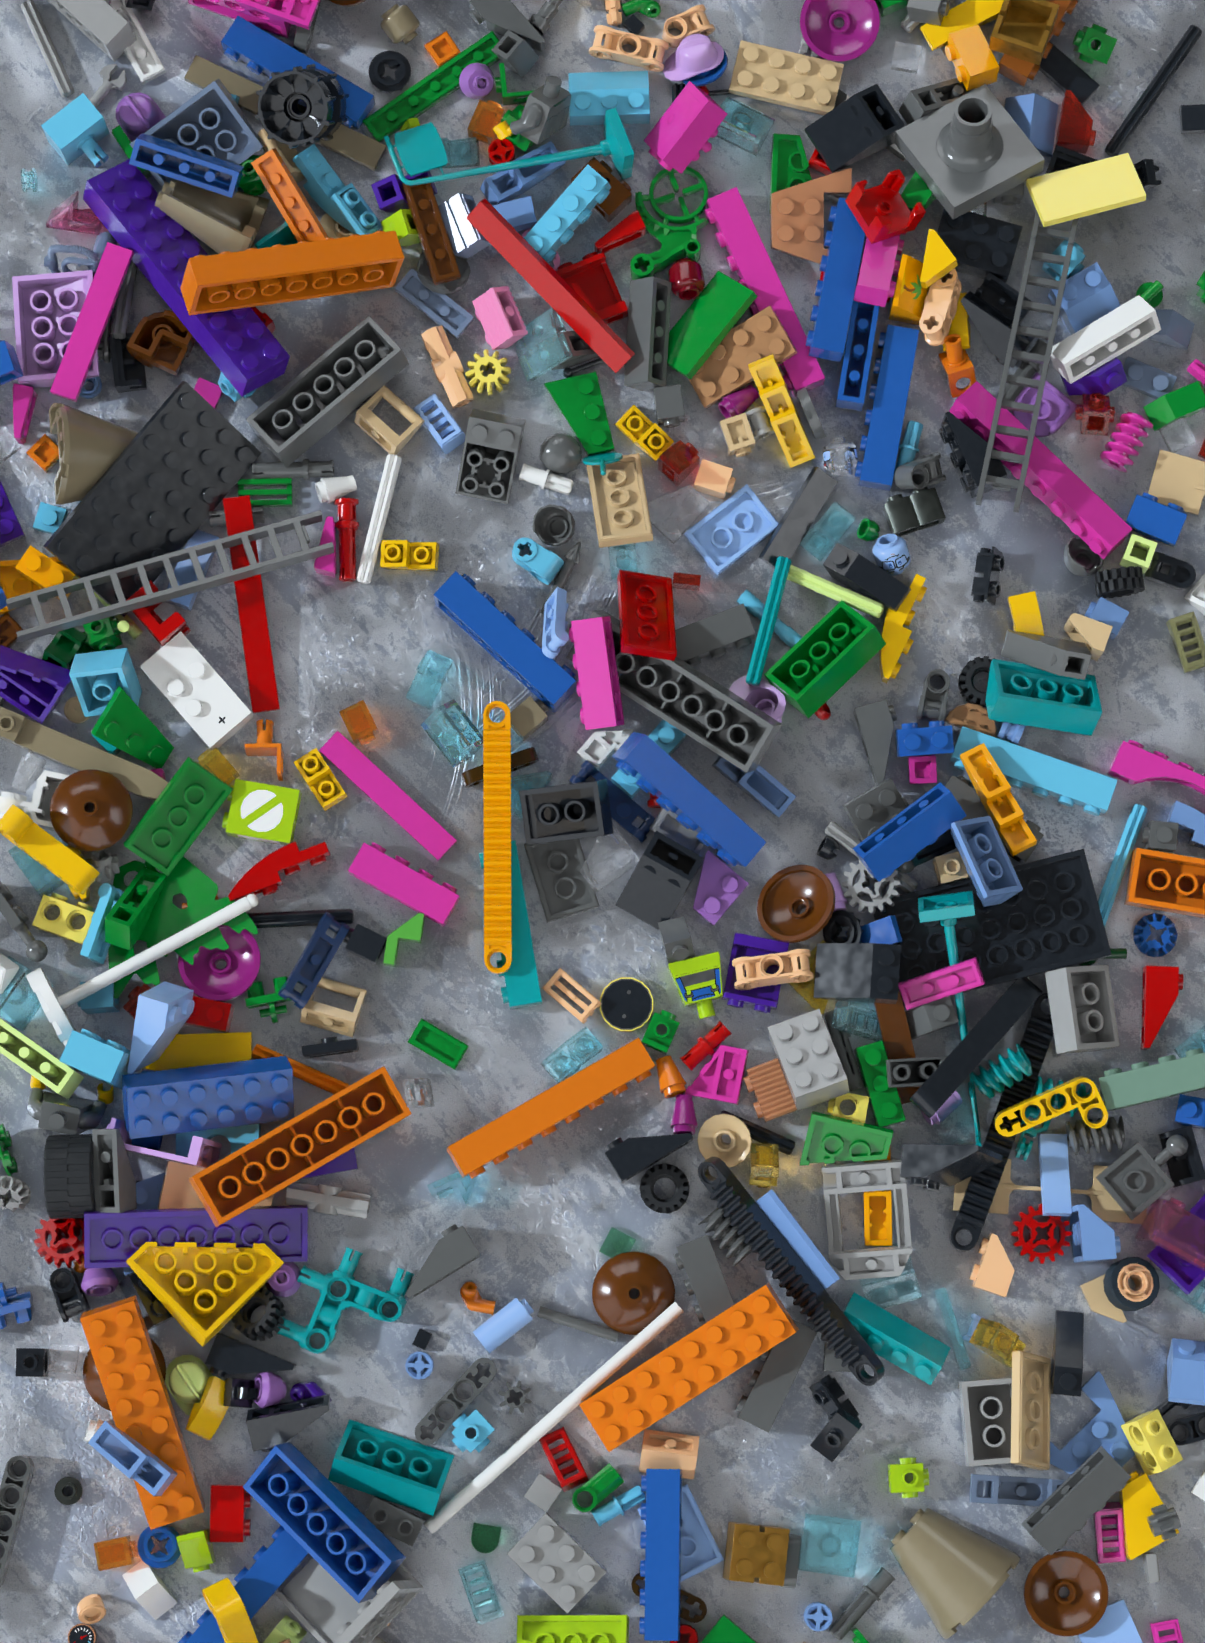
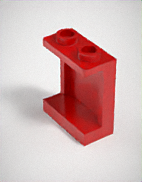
M597 252L589 253L582 258V261L574 264L567 262L557 268L556 272L607 325L628 317V308L620 296L607 265L604 252L599 254Z

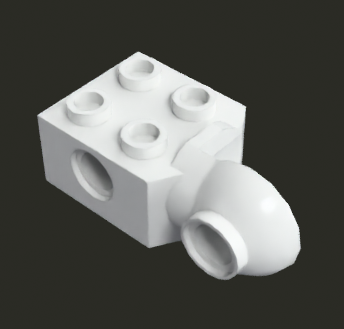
M45 770L37 779L36 789L33 791L31 802H26L27 797L24 795L1 792L0 819L13 804L25 812L42 829L55 831L50 818L51 799L58 785L70 775ZM92 803L85 806V811L88 813L93 812L95 809V805Z

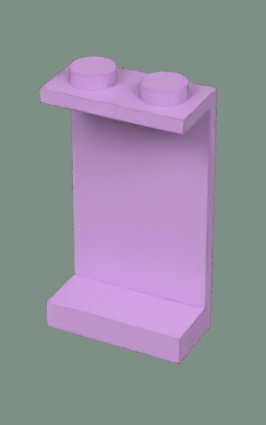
M111 1118V1122L106 1127V1129L120 1130L126 1151L201 1168H207L218 1162L222 1147L221 1143L193 1136L188 1157L131 1145L132 1139L128 1136L123 1120Z

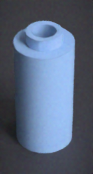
M516 1297L475 1329L473 1333L490 1354L532 1321L533 1318L530 1314L534 1310L525 1299L519 1301Z

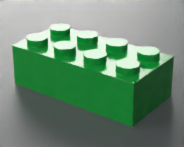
M841 600L764 675L772 686L781 691L789 704L809 719L877 654L886 643L875 625Z

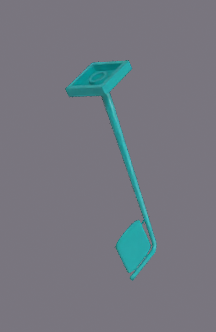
M616 107L605 111L604 140L600 141L598 145L444 174L442 167L448 163L447 155L440 135L433 123L430 122L395 133V145H392L389 136L384 137L400 180L410 186L603 155L604 157L610 155L620 178L626 179L632 177L634 151ZM394 147H396L403 166H400L399 161L394 151ZM402 168H405L411 177L437 168L441 169L443 175L408 180L405 178Z
M973 891L918 898L920 923L940 921L941 926H944L949 964L959 963L955 932L956 918L975 915ZM963 992L954 994L962 1041L968 1034L964 996ZM969 1075L970 1082L968 1087L974 1119L976 1145L981 1146L975 1083Z

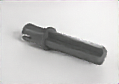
M1038 339L1029 353L1045 355L1047 343ZM1021 360L1022 363L1014 373V376L1031 378L1035 372H1039L1040 363ZM1007 383L1003 400L1015 401L1025 386Z
M881 1567L873 1579L866 1586H862L864 1589L829 1628L830 1633L838 1640H842L876 1600H881L879 1598L880 1595L895 1578Z

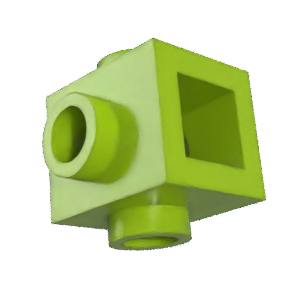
M916 1457L899 1458L900 1464H888L890 1493H901L902 1498L918 1497V1492H925L924 1485H929L928 1468H923V1463H916ZM907 1473H912L913 1479L911 1482L907 1483L905 1481V1475Z

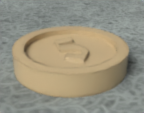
M77 696L70 698L66 702L64 713L69 721L80 724L90 718V716H84Z

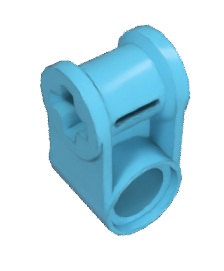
M520 538L514 543L512 551L514 562L530 572L542 583L550 585L563 566L564 561L558 555L543 548L530 538ZM529 548V555L525 554L523 557L519 555L520 549Z

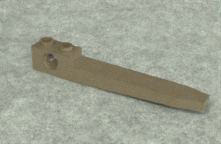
M0 706V739L77 771L94 769L108 772L118 778L128 792L142 798L156 800L168 784L167 781L149 769L36 723L25 716Z

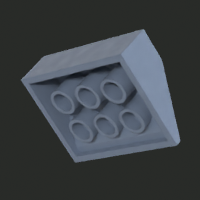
M220 79L213 81L144 133L240 165L264 147L238 104ZM135 140L130 143L132 148L134 147ZM150 171L162 188L165 181L170 183L172 179Z

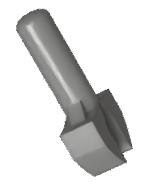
M117 64L107 65L99 72L103 78V83L90 98L95 108L99 106L111 90L118 89L122 91L127 83L125 70H123L119 78L111 81V75L118 69Z

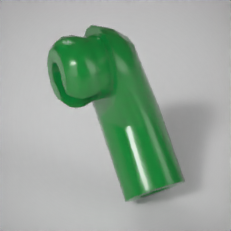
M630 0L621 4L625 17L639 12L647 17L656 18L661 12L659 3L654 0Z

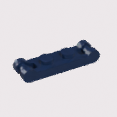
M585 760L578 774H573L568 781L570 783L584 782L589 776L595 780L607 779L612 820L642 844L647 839L646 835L650 831L649 829L655 818L598 771L589 761ZM637 817L644 821L638 828L632 825Z
M326 912L320 919L318 927L278 995L285 1000L289 998L295 1002L294 1005L302 1010L316 989L348 933L350 926L344 922L340 924L334 920L333 915ZM328 929L334 932L333 938L325 934ZM296 983L304 986L301 993L294 989Z

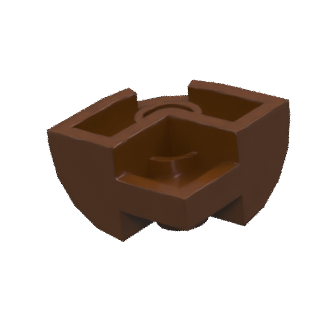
M164 309V312L153 313L142 318L127 344V349L143 365L151 369L155 366L176 376L185 358L189 357L196 339L173 311Z

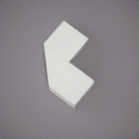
M624 729L620 731L594 732L577 751V754L599 770L612 753L617 751L628 737L636 731L634 729Z

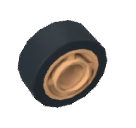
M1127 1257L1113 1263L1106 1271L1103 1280L1104 1292L1108 1300L1116 1308L1123 1311H1136L1150 1305L1156 1299L1160 1288L1159 1276L1155 1268L1147 1260L1139 1257ZM1129 1278H1131L1134 1281L1135 1290L1129 1288Z

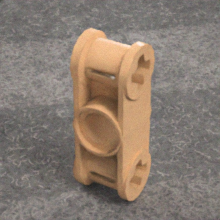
M597 25L594 27L595 38L593 46L588 51L591 56L642 67L649 71H663L664 65L662 62L665 50L669 48L668 42L658 38H649L615 30L608 26ZM630 44L636 50L632 53H627L622 47Z
M955 268L930 286L925 299L919 326L924 333L925 341L931 346H939L944 343V338L948 336L952 320L956 314L962 284L958 279Z
M795 949L782 953L736 958L732 960L737 980L734 983L735 989L751 990L763 986L810 981L814 978L809 966L811 951L808 949ZM771 965L779 966V970L774 974L766 973L767 968Z

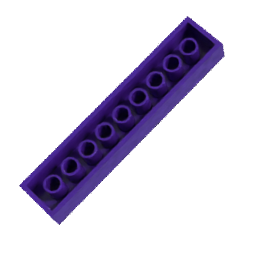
M130 159L87 180L83 194L85 203L118 244L134 252L132 261L241 397L285 373L290 355L251 307L197 315L188 314L180 289L188 259L197 255L208 256V254L188 230L155 206L158 192L137 166L129 164Z

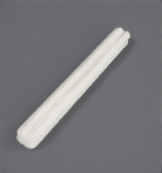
M388 454L356 577L357 581L363 584H370L402 461L398 455Z

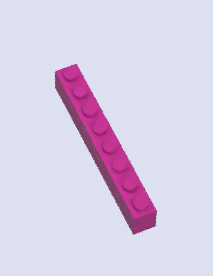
M737 187L707 199V209L704 212L709 224L714 223L718 232L715 233L719 246L721 248L725 247L729 254L726 260L731 271L737 272L740 278L737 282L751 289L757 295V298L749 306L751 315L754 316L768 306L773 307L798 352L778 365L784 373L783 378L788 390H792L794 397H796L797 391L804 387L809 391L823 385L825 376L816 357L808 356L810 347L805 346L807 337Z
M976 381L955 400L949 412L988 443L997 399ZM1001 408L998 425L1028 430L1007 409ZM996 433L993 447L997 451L1025 455L1028 439ZM1034 436L1025 486L1030 489L1035 497L1039 498L1050 508L1051 512L1059 517L1075 535H1078L1094 553L1104 560L1124 542L1133 529ZM1001 460L1002 464L1011 471L1012 475L1020 479L1023 464Z

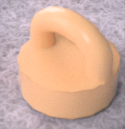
M91 1594L79 1602L77 1614L82 1623L94 1624L106 1615L105 1605L100 1595Z

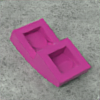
M935 754L907 756L909 784L937 783Z

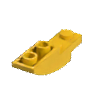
M918 574L915 575L909 587L911 590L898 610L895 612L888 608L881 636L886 645L879 651V666L882 682L886 684L890 677L896 678L902 664L898 663V660L902 653L908 654L914 641L909 638L912 631L903 627V625H910L916 613L911 609L915 601H922L927 587L923 586L926 578Z

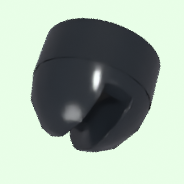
M825 836L818 848L817 855L827 860L836 858L837 855L833 853V850L840 851L838 842L829 836Z

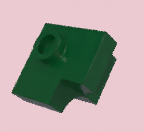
M73 627L59 631L55 635L51 643L44 650L42 660L70 670L75 654L96 652V650L85 644L87 635Z

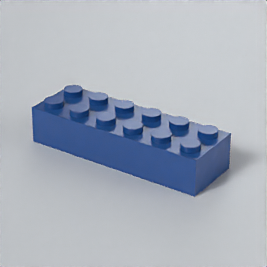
M455 571L433 594L436 606L555 713L576 691L575 673L565 664L562 667L559 666L555 658L546 657L542 652V648L536 645L534 641L536 638L526 628L520 630L514 623L516 621L514 617L506 610L500 612L494 605L496 603L495 600L485 591L482 594L479 593L475 587L476 583L467 574L464 573L461 576Z
M633 732L612 756L618 762L615 766L622 773L638 779L635 784L647 794L650 792L652 795H656L658 797L656 800L658 805L667 812L670 810L678 815L676 820L686 829L690 828L698 833L696 838L705 846L717 849L716 856L727 865L730 863L734 867L736 865L746 867L765 845L766 841L646 734Z
M287 1056L122 1075L124 1123L130 1139L285 1121L295 1117L293 1069Z
M291 1442L275 1445L243 1486L358 1603L373 1599L377 1594V1590L388 1581L406 1558Z

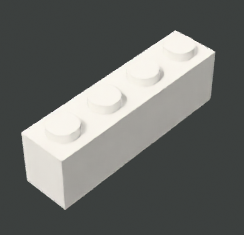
M1141 296L1134 297L1054 345L1051 353L1054 369L1072 384L1159 332L1161 327L1156 310Z

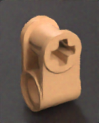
M703 4L694 6L666 20L662 38L669 43V47L677 48L681 41L691 34L699 33L709 36L715 31L714 25L710 24L705 14L706 8ZM676 28L680 30L681 34L673 36L668 30Z

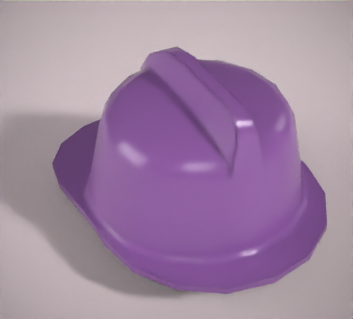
M131 93L125 96L116 108L117 122L131 142L136 140L141 133H145L166 117L155 101L143 93Z

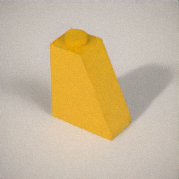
M1137 1471L1129 1474L1131 1478L1127 1481L1126 1486L1119 1491V1501L1123 1508L1125 1553L1129 1560H1133L1166 1541L1162 1539L1161 1535L1153 1536L1147 1521V1517L1153 1515L1151 1508L1162 1505L1163 1502L1147 1474L1143 1472L1138 1474Z

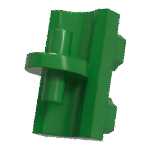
M288 977L274 978L275 993L265 995L263 982H254L247 992L248 998L245 999L246 1007L252 1009L269 1005V1008L259 1010L260 1017L271 1016L272 1022L278 1023V1015L288 1013L286 1005L276 1007V1004L292 1001L289 998L285 1000L278 995Z

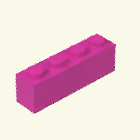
M900 235L871 244L868 237L866 238L854 301L885 307L887 297L893 298L896 282L891 281L892 276L897 277L900 261L895 259L896 255H902L905 241L900 239Z
M610 616L571 621L572 627L569 628V637L571 642L574 643L575 648L573 666L578 671L579 681L576 683V690L582 701L580 719L582 724H585V730L624 725Z
M374 842L371 845L363 843L348 869L349 874L414 911L424 914L425 917L444 927L460 900V896L456 894L457 889L446 882L439 885L432 881L434 876L423 869H419L418 872L408 867L410 863L397 855L394 859L385 854L386 849Z

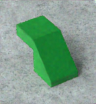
M1196 381L1167 393L1143 407L1149 421L1154 425V431L1161 430L1180 418L1191 417L1205 409V389L1201 381Z

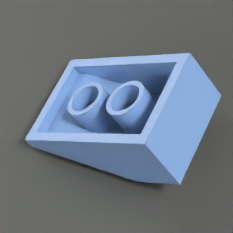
M164 981L138 996L127 1073L133 1074L160 1058L192 1014L195 1005L193 1000L194 990Z

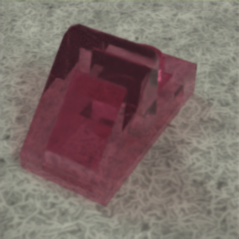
M76 191L51 211L46 222V228L99 235L103 224L91 209H78L79 191Z

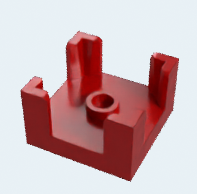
M900 169L889 172L881 185L864 189L867 185V180L856 182L845 200L871 244L915 230L926 213L920 202L916 203L913 210L910 211L901 197L899 190L905 182V177Z
M150 580L152 592H158V588ZM141 587L127 600L144 596L145 592L143 587ZM163 602L132 610L162 647L180 631L184 635L191 631L186 625L187 622L178 612H174L163 622L154 611Z

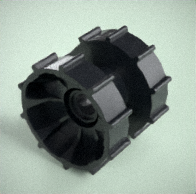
M315 64L307 65L306 69H303L302 66H297L282 73L272 72V78L264 85L262 90L256 92L259 95L258 115H255V118L260 119L263 128L269 134L267 139H275L281 143L288 144L289 149L297 148L299 144L307 146L311 145V143H319L322 139L325 141L332 140V134L339 129L342 122L348 121L345 113L346 98L349 97V94H344L341 85L336 80V73L329 74L326 71L317 69ZM300 99L306 102L307 109L305 113H301L298 109Z

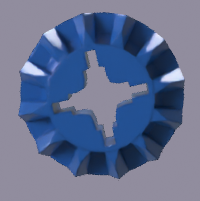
M1156 913L1142 917L1137 922L1133 932L1136 947L1143 954L1150 957H1161L1168 954L1176 945L1178 936L1175 924L1167 916ZM1149 925L1156 931L1165 928V931L1160 936L1163 945L1157 942L1156 939L1146 942V939L1149 938L1148 936L1151 935Z
M168 1524L150 1530V1527H147L138 1539L137 1548L142 1561L152 1568L164 1569L174 1564L181 1555L176 1539L180 1535L177 1530ZM152 1537L159 1542L169 1538L165 1545L168 1555L161 1551L151 1554L155 1547Z

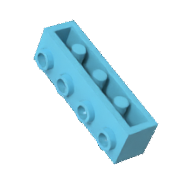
M587 165L524 239L549 264L556 256L557 249L562 244L565 245L573 237V231L580 223L584 224L592 214L591 210L597 203L601 204L608 197L611 185L590 165Z

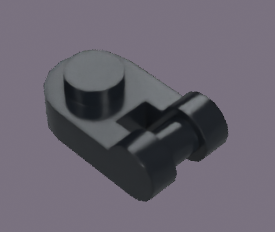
M1154 552L1151 567L1144 575V578L1149 581L1161 583L1177 590L1188 589L1196 579V572L1191 564L1160 552ZM1162 565L1170 567L1168 575L1160 572Z

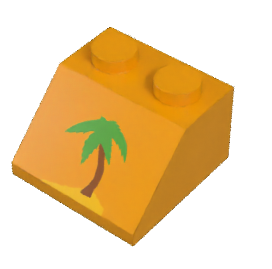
M902 254L889 320L919 325L930 287H921L920 279L923 263L909 255Z

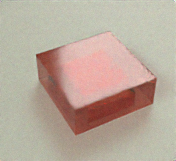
M674 572L672 588L699 591L701 575Z

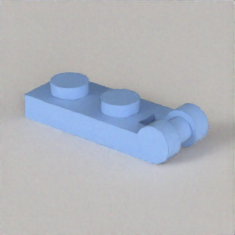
M559 587L554 590L544 604L542 652L551 659L558 655L560 652L559 647L564 646L569 640V635L565 631L568 624L565 618L569 606L566 603L567 591Z

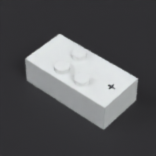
M181 631L139 666L212 752L216 751L254 718L252 712Z

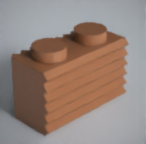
M778 1058L746 1070L747 1076L743 1077L748 1093L754 1092L757 1102L753 1103V1107L758 1119L763 1117L766 1123L797 1110Z

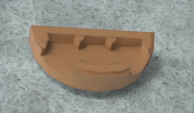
M966 703L957 706L948 713L944 720L945 723L958 728L964 726L996 738L997 727L995 721L989 720L987 709L978 704Z

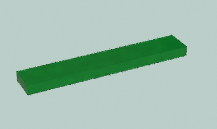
M491 31L364 119V126L376 141L383 142L385 136L390 137L399 131L407 119L419 117L460 88V74L466 66L472 63H482L491 67L500 59L493 53L492 49L500 40Z

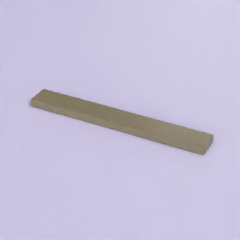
M195 56L184 77L186 82L204 89L213 81L220 79L230 94L240 97L239 107L258 115L259 95L256 92L262 90V86L202 57ZM298 104L299 111L305 113L307 107ZM342 124L332 134V140L325 141L322 139L319 143H316L373 171L376 170L387 149L386 145Z

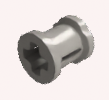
M764 406L746 412L755 440L763 439L775 433L773 427L770 426Z

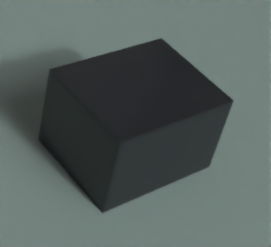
M634 14L623 25L630 33L636 35L645 29V25Z
M419 1329L412 1344L425 1350L433 1334Z

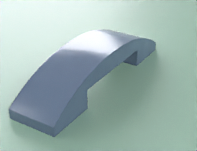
M971 1474L969 1502L1040 1506L1066 1480Z

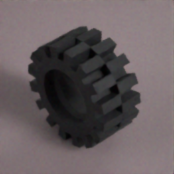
M1138 566L1111 568V570L1106 569L1093 575L1096 597L1130 596L1145 590L1142 568Z
M984 656L983 658L976 657L974 660H970L960 673L958 683L961 689L960 694L966 698L968 703L978 704L984 708L986 707L987 692L977 690L973 684V678L980 672L989 673L992 659H989V656Z
M662 1163L654 1165L642 1176L640 1194L645 1205L651 1210L658 1213H672L685 1204L689 1196L690 1186L686 1175L681 1169L671 1164ZM660 1178H669L675 1184V1193L669 1199H660L654 1193V1185Z
M260 1288L231 1320L235 1323L234 1327L248 1339L250 1338L252 1341H257V1339L265 1341V1336L269 1339L273 1337L271 1333L273 1330L277 1333L279 1332L280 1328L277 1325L278 1323L284 1324L285 1320L280 1316H286V1311L282 1309L284 1304L268 1289ZM265 1305L266 1311L264 1316L259 1321L251 1323V1315L254 1310L259 1306Z

